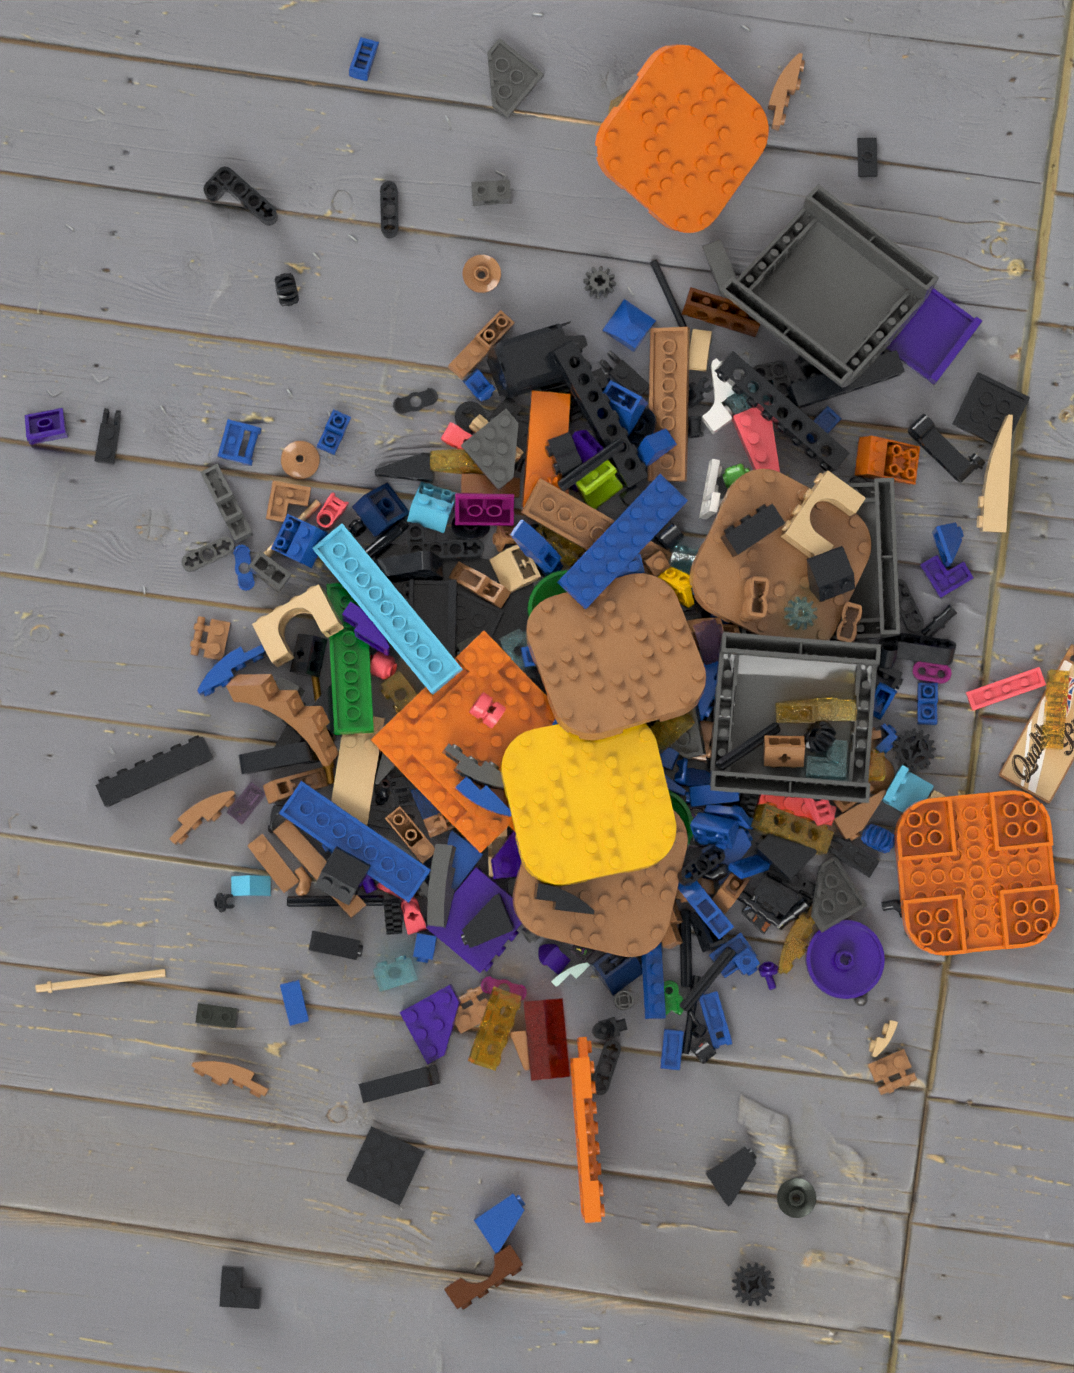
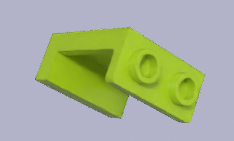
M609 460L575 483L582 499L595 510L623 489V485L615 476L617 470Z

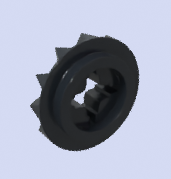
M468 401L462 403L456 409L455 422L457 426L466 432L472 433L473 431L469 428V425L473 420L467 424V417L465 415H469L472 410H474V418L480 414L486 419V415L480 404Z

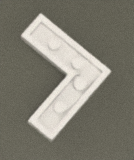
M712 459L709 461L699 518L708 519L717 513L722 502L720 493H718L719 486L716 485L717 477H720L722 466H719L720 460Z

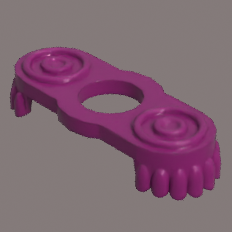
M489 976L481 981L483 992L497 995L501 999L509 998L518 1002L524 1000L527 994L525 986L511 983L506 979L498 980ZM502 983L507 984L510 988L509 993L506 995H502L498 991V987Z

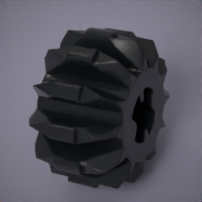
M283 273L275 276L274 282L280 305L283 307L298 303L299 296L293 274Z
M818 720L807 729V733L804 735L805 746L810 752L822 755L824 751L828 752L830 746H833L832 743L836 740L835 735L837 732L828 722Z

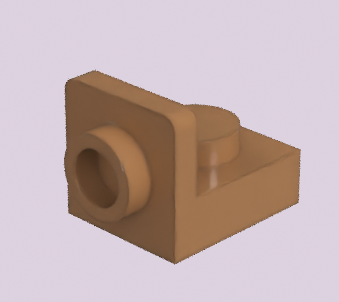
M516 525L497 527L492 541L498 552L503 551L505 544H517L510 536Z

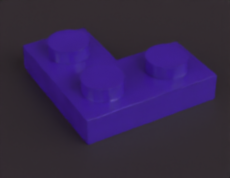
M938 555L920 564L921 569L939 598L974 578L964 561L948 571Z

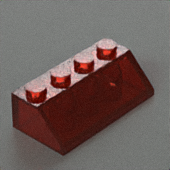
M563 998L523 1002L531 1081L570 1077Z

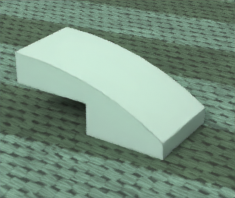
M586 962L573 966L559 974L551 983L557 987L570 974L577 979L590 964Z

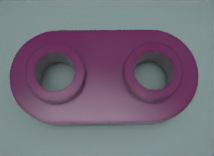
M918 661L912 668L913 676L920 681L944 684L949 681L952 675L951 669L947 665ZM924 668L925 674H920L918 669ZM938 671H943L944 677L940 678Z

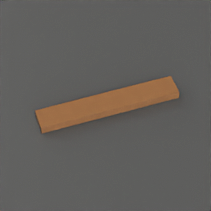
M285 820L273 833L309 873L318 880L327 861L289 820ZM358 895L350 905L332 897L351 919L366 906Z

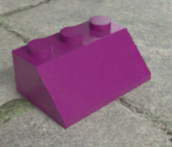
M455 493V525L514 526V494Z

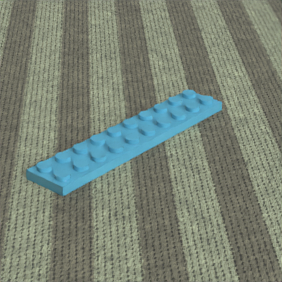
M340 524L312 548L432 695L463 670L343 524Z

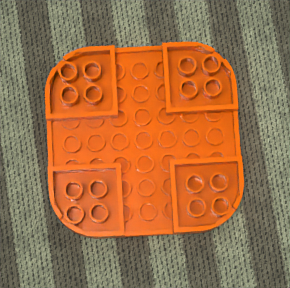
M675 44L659 48L647 59L638 72V79L619 106L613 107L603 121L595 140L598 154L596 159L602 172L619 188L626 190L649 210L648 213L663 226L678 232L695 233L707 228L715 221L759 159L767 144L769 126L767 116L761 105L709 57L695 47Z
M1010 790L928 798L913 803L901 814L895 827L894 843L902 921L907 936L918 948L927 953L942 956L1024 948L1042 942L1047 938L1052 929L1055 928L1059 918L1060 903L1053 862L1052 825L1046 808L1032 795L1022 791Z

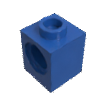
M417 933L413 957H417L418 962L428 963L429 960H433L437 937Z

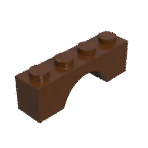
M510 1244L494 1254V1270L486 1280L472 1283L460 1277L444 1288L457 1309L461 1307L464 1310L473 1304L471 1301L476 1296L479 1299L489 1293L488 1288L493 1285L495 1287L500 1286L505 1282L504 1278L507 1275L511 1274L514 1276L522 1270L521 1266L523 1263Z

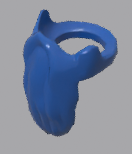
M687 758L676 762L679 770L675 773L674 780L679 785L702 786L710 784L709 772L687 768Z

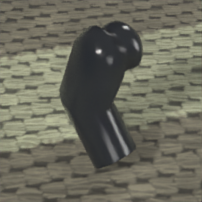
M383 779L375 789L377 796L375 801L381 806L389 799L387 789L390 787V782L387 779Z
M899 899L881 902L883 911L894 909L902 918Z

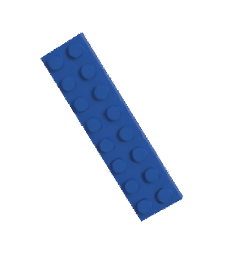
M659 474L557 583L584 609H587L688 500Z
M302 781L279 812L280 815L332 851L339 847L370 864L371 867L367 875L408 903L431 872L422 863Z

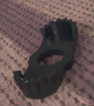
M427 388L425 391L413 392L403 398L397 397L393 402V408L399 414L420 411L424 407L437 402V391L433 388ZM417 396L421 399L420 406H411L410 399Z

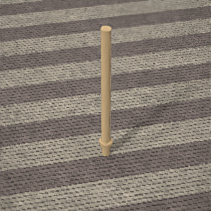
M165 969L56 983L48 981L47 984L35 985L36 993L47 991L48 993H53L55 990L166 977Z

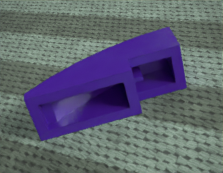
M350 601L342 613L343 621L355 627V637L388 656L390 654V647L384 635L366 613Z

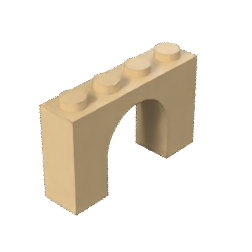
M830 471L817 475L813 481L815 483L812 490L809 488L803 496L804 502L802 505L798 504L792 512L794 517L791 521L787 520L781 529L783 533L780 537L809 558L827 552L834 546L812 528L810 523L812 507L817 502L825 501L832 503L847 515L852 516L865 500L863 495Z
M319 584L309 587L305 593L300 596H294L290 599V602L276 607L273 612L259 617L252 624L267 655L276 667H280L294 659L284 635L287 623L294 616L303 613L313 615L321 632L327 638L344 629L328 595Z

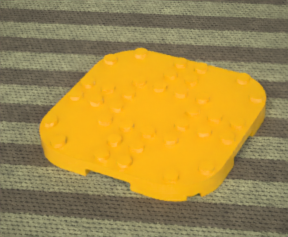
M644 723L623 729L621 734L599 740L580 739L579 736L571 732L567 733L559 724L526 731L517 736L506 749L501 762L504 791L513 820L519 855L525 869L532 877L534 876L546 885L568 886L595 878L649 868L660 862L672 848L676 837V820L658 745L653 732L647 724Z

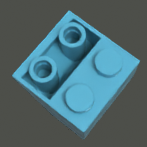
M421 481L413 499L407 521L419 523L423 527L444 533L455 504V492Z

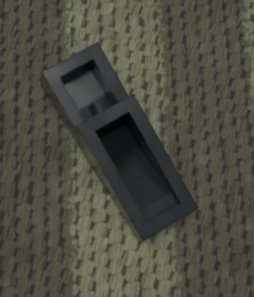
M540 883L535 885L534 899L553 901V910L594 915L595 910L575 895L550 885Z

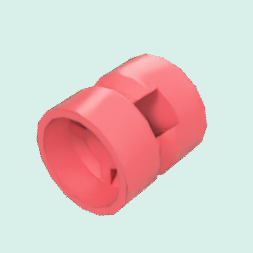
M483 692L469 713L477 719L482 718L483 723L492 729L505 712L506 707L499 702H492L493 698Z

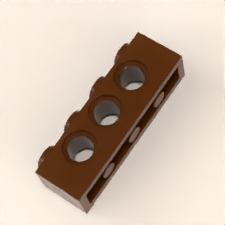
M690 287L682 315L756 337L760 323L731 300Z

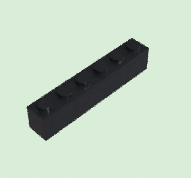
M887 349L881 353L860 377L846 387L839 386L825 374L820 375L817 372L809 375V379L802 381V378L791 381V385L786 390L790 401L801 409L898 377L905 371L897 350L890 352Z
M199 735L188 739L189 743L183 746L179 743L170 748L171 751L165 754L162 751L153 755V759L150 761L141 760L135 763V767L130 770L124 768L117 771V775L112 778L106 776L98 780L99 784L95 786L104 806L108 808L213 760L214 758L203 736L199 737Z

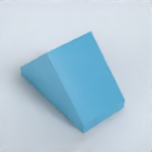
M231 876V894L233 896H271V876Z

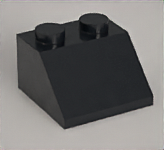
M843 546L806 559L809 589L819 602L855 589L854 572Z
M336 847L322 869L314 887L350 905L356 898L371 865Z

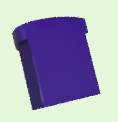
M556 944L541 945L538 949V957L541 964L547 965L559 975L571 960L559 950L560 947Z

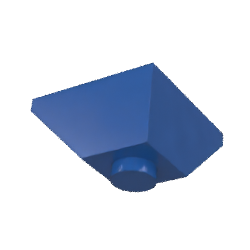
M624 299L602 331L635 352L656 320Z
M956 522L937 526L932 531L945 568L952 564L961 545L962 537H964L962 528L960 526L957 527Z

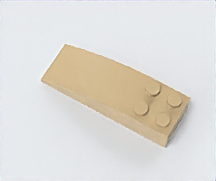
M1013 415L1005 416L989 455L984 475L982 496H978V508H981V515L977 516L976 527L980 528V532H1006Z
M374 716V733L342 735L331 802L366 826H368L380 750L370 740L385 725V718Z

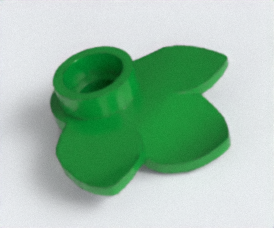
M667 980L664 982L666 1015L671 1010L681 1015L683 1009L680 1007V1003L684 999L679 994L678 985L674 981ZM667 987H672L673 992L671 994L666 993L665 989Z

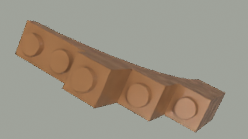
M237 674L226 685L234 702L248 703L263 708L293 727L308 742L323 766H329L339 755L326 726L330 721L323 707L304 706L297 690H279L272 674Z

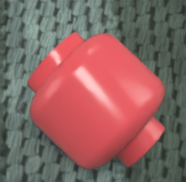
M380 651L370 655L371 675L386 680L395 674L397 663H395L393 656H386Z

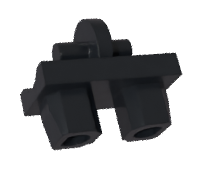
M615 1017L598 1021L592 1029L594 1037L599 1040H607L620 1036L619 1032L628 1030L625 1018L616 1020Z

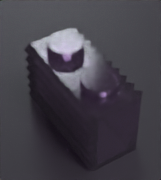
M714 618L693 625L705 665L718 662L721 636L724 632L721 623L717 624Z

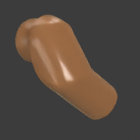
M301 866L294 871L300 879L299 885L295 890L298 896L307 895L312 882L307 872Z

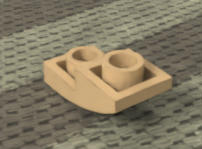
M693 329L689 348V370L706 372L712 331Z
M888 1020V1024L884 1023L881 1033L884 1035V1038L876 1037L875 1040H871L869 1051L872 1057H877L888 1045L898 1022Z

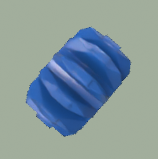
M867 825L862 833V842L868 847L873 848V850L887 853L890 852L895 844L894 834L878 825Z

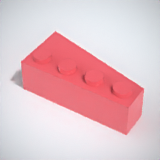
M751 408L734 415L732 422L752 469H771L780 472L772 421L764 419L761 416V411L757 408Z

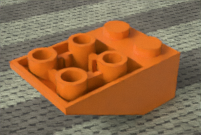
M872 435L859 437L855 476L868 479L894 478V482L916 485L920 446Z

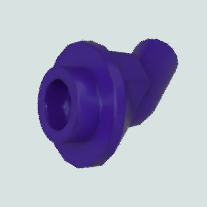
M766 961L759 966V973L761 977H765L769 990H774L777 987L773 975L778 973V966L771 961Z

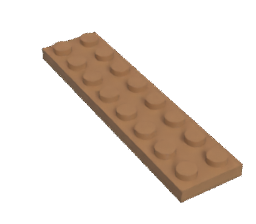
M689 327L650 328L649 409L654 412L657 419L654 433L667 429L677 445L648 466V482H652L659 474L668 482H687Z
M543 479L538 480L521 512L523 515L585 550H588L615 521ZM650 541L639 552L645 570L644 574L652 575L645 565L644 559L661 550L667 561H669L673 553Z

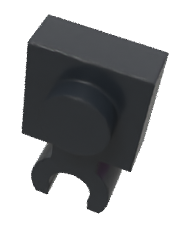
M707 377L701 378L698 385L694 382L689 384L688 409H691L705 399L702 395L704 392L709 393L714 389L711 385L706 388L704 387V384L709 381Z

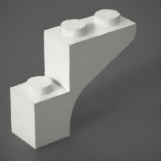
M717 358L712 361L710 367L712 385L714 387V404L702 416V421L712 434H715L732 421L731 415L733 413L727 405L723 406V403L736 395L728 382L724 383L717 377V373L714 370L722 362H719Z

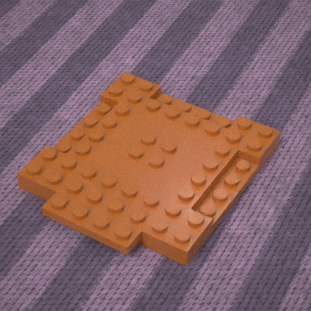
M485 631L477 636L455 658L456 662L463 669L433 695L425 687L370 740L479 853L483 852L508 826L515 832L512 816L508 817L485 810L458 792L455 787L464 777L453 771L458 764L442 753L448 744H455L463 750L462 753L465 756L475 758L479 762L478 765L480 767L485 761L488 763L491 761L499 767L498 770L501 772V762L504 753L517 736L529 730L552 726L555 720L547 696ZM483 692L493 698L492 702H499L506 707L505 712L492 729L483 723L482 718L477 719L469 713ZM474 783L480 790L485 787ZM490 788L509 808L505 791Z
M578 1037V1058H570L580 1204L582 1219L585 1223L601 1222V1217H605L604 1204H601L600 1197L604 1196L603 1184L598 1180V1175H601V1163L596 1161V1155H600L599 1142L595 1141V1134H598V1122L593 1120V1114H597L596 1102L592 1101V1094L596 1093L595 1081H591V1073H594V1061H590L588 1053H592L591 1041H587V1037Z

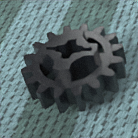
M915 728L912 729V733L905 730V736L900 734L898 736L900 741L894 742L898 746V748L893 749V752L898 753L895 759L901 760L899 766L906 764V767L910 768L911 766L913 771H916L917 766H919L923 770L924 763L929 766L931 763L928 759L935 758L931 754V752L936 751V748L931 747L934 740L929 741L930 734L924 736L923 730H920L919 733H916ZM910 737H915L914 741L911 743L904 742L906 739ZM922 740L925 742L927 750L923 748ZM915 744H917L916 746L919 752L915 753L912 756V750L910 749V747L912 748ZM902 750L906 752L907 759L904 758ZM917 757L924 758L921 762L914 763Z
M756 1262L754 1267H751L750 1263H747L746 1269L740 1266L741 1272L734 1273L737 1279H732V1282L736 1283L732 1290L738 1291L735 1297L742 1296L741 1302L744 1303L748 1300L749 1306L752 1305L753 1301L758 1306L761 1299L767 1302L765 1296L771 1297L772 1294L769 1290L775 1289L774 1286L770 1285L774 1278L768 1277L771 1271L764 1272L765 1266L763 1265L761 1268H758V1263ZM749 1271H756L752 1276L744 1275ZM762 1276L766 1279V1288L762 1286ZM757 1278L756 1284L758 1287L749 1289L750 1284L748 1282L750 1280L754 1281ZM740 1280L745 1284L744 1292L741 1291ZM752 1293H761L758 1297H750Z

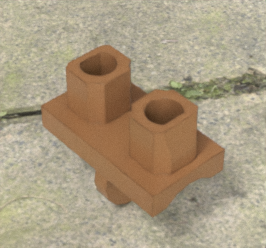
M441 813L423 820L430 838L455 828Z

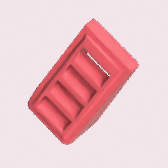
M803 798L817 826L835 819L828 800L819 799V801L814 802V799ZM821 805H822V807H823V808H822V809H819V810H817V808H816V807H818V806H821ZM826 813V816L820 818L819 814Z

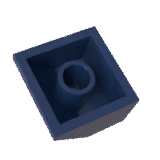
M388 482L364 494L352 506L374 537L386 532L398 521L409 515V510Z

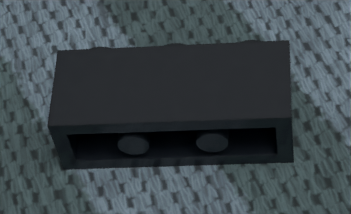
M773 503L769 506H766V504L761 505L755 509L757 512L751 517L748 514L739 520L741 522L740 525L737 527L731 525L724 530L725 535L720 538L732 557L739 555L785 524Z

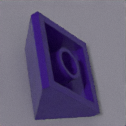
M63 408L25 415L26 438L30 445L68 438Z

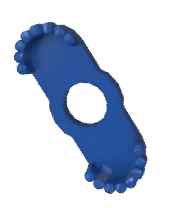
M241 544L236 546L233 552L236 562L235 572L238 576L239 588L249 591L255 584L253 573L249 571L246 574H242L239 571V566L242 563L250 565V549L246 545Z

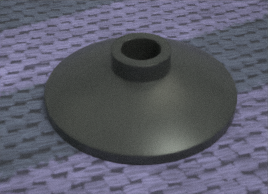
M792 1178L780 1186L777 1193V1203L780 1210L787 1216L801 1218L808 1215L814 1209L816 1192L808 1181L801 1178ZM794 1194L800 1196L799 1201H793L792 1197Z

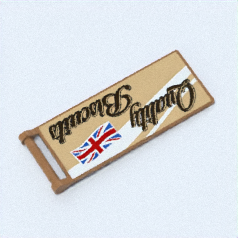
M1073 644L1069 646L999 772V777L1047 804L1052 801L1074 761V662L1069 660L1072 655L1074 656Z

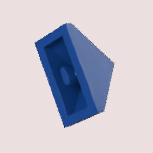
M663 429L646 436L637 448V455L648 467L675 447L677 443L669 431Z
M881 682L875 688L873 716L879 720L882 719L897 693L896 690Z

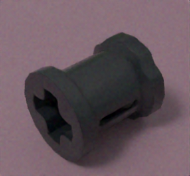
M702 416L688 417V438L704 436V433L701 432L700 421Z

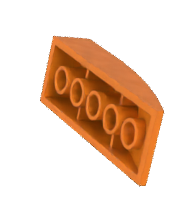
M533 390L531 392L521 504L523 508L539 479L545 480L549 477L560 478L559 474L555 475L552 464H554L552 457L547 456L545 446H547V440L568 433L571 394Z

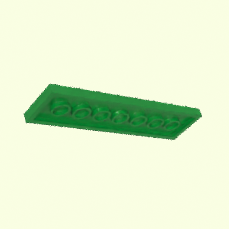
M341 583L326 584L327 595L344 626V629L329 637L334 735L374 733L369 645L355 637V627L342 619V613L350 601L358 607L360 606Z

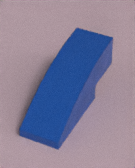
M466 776L455 787L465 798L479 807L499 815L511 817L510 809L487 785L480 790Z

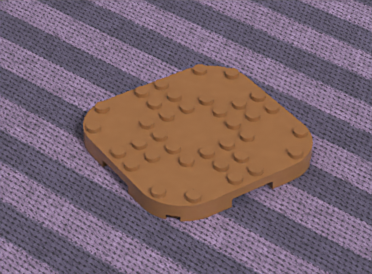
M771 469L752 470L740 476L731 484L690 570V585H692L696 601L702 608L728 623L732 622L755 635L830 640L840 622L842 610L845 604L849 602L855 589L819 602L809 589L806 560L809 557L780 537L783 533V530H781L783 525L735 557H732L720 538L725 535V529L731 525L737 527L741 524L740 519L748 514L752 517L757 513L755 509L763 504L769 506L773 503L784 522L786 523L787 520L791 521L794 517L792 512L798 504L802 505L805 500L803 496L809 487ZM825 501L817 502L810 512L811 526L816 533L834 545L832 549L843 546L854 572L856 588L871 553L869 530L856 513L849 516L832 503ZM754 576L767 578L769 581V592L766 596L767 612L759 620L745 619L742 613L743 603L746 600L744 586L746 581Z
M635 573L615 578L587 609H584L568 592L555 595L540 602L529 616L526 630L527 645L543 681L555 720L567 733L571 732L579 736L580 739H604L623 733V729L657 719L662 722L679 717L696 707L704 693L706 683L705 667L679 600L673 589L656 576Z
M673 810L676 820L675 841L668 854L657 864L641 870L604 876L568 886H553L565 890L584 901L595 910L594 915L553 910V901L534 899L536 883H544L534 876L532 877L521 861L513 890V907L518 919L528 931L537 936L623 957H637L652 951L660 944L667 932L679 884L678 873L682 870L687 850V831L680 816Z

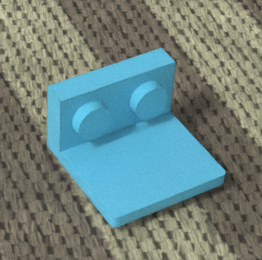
M903 765L899 767L886 790L885 796L881 800L902 813L913 803L927 799L934 787L929 782L909 772V768Z

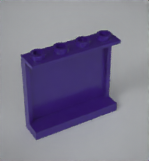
M933 288L911 321L886 350L889 349L890 352L897 350L902 362L935 385L980 326L982 320L977 316L973 318Z
M477 866L454 893L446 928L429 925L426 928L481 973L483 970L487 972L494 964L491 960L495 955L500 957L505 951V943L508 940L512 942L519 934L516 930L522 923L515 914L513 897ZM500 893L515 930L472 948L464 945L461 938L463 928L494 895Z

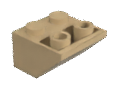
M518 545L512 546L489 559L499 583L511 593L541 580V575L532 558L527 557Z

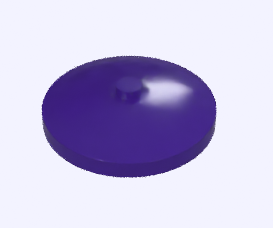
M843 920L823 933L818 930L807 947L806 968L812 982L823 993L834 998L852 999L866 994L878 983L884 970L885 955L879 938L870 928L856 921Z

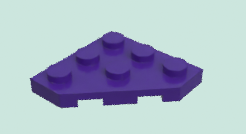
M514 831L510 833L502 847L491 859L493 879L517 877L521 858Z
M452 984L399 1012L427 1065L447 1053V1046L461 1002Z

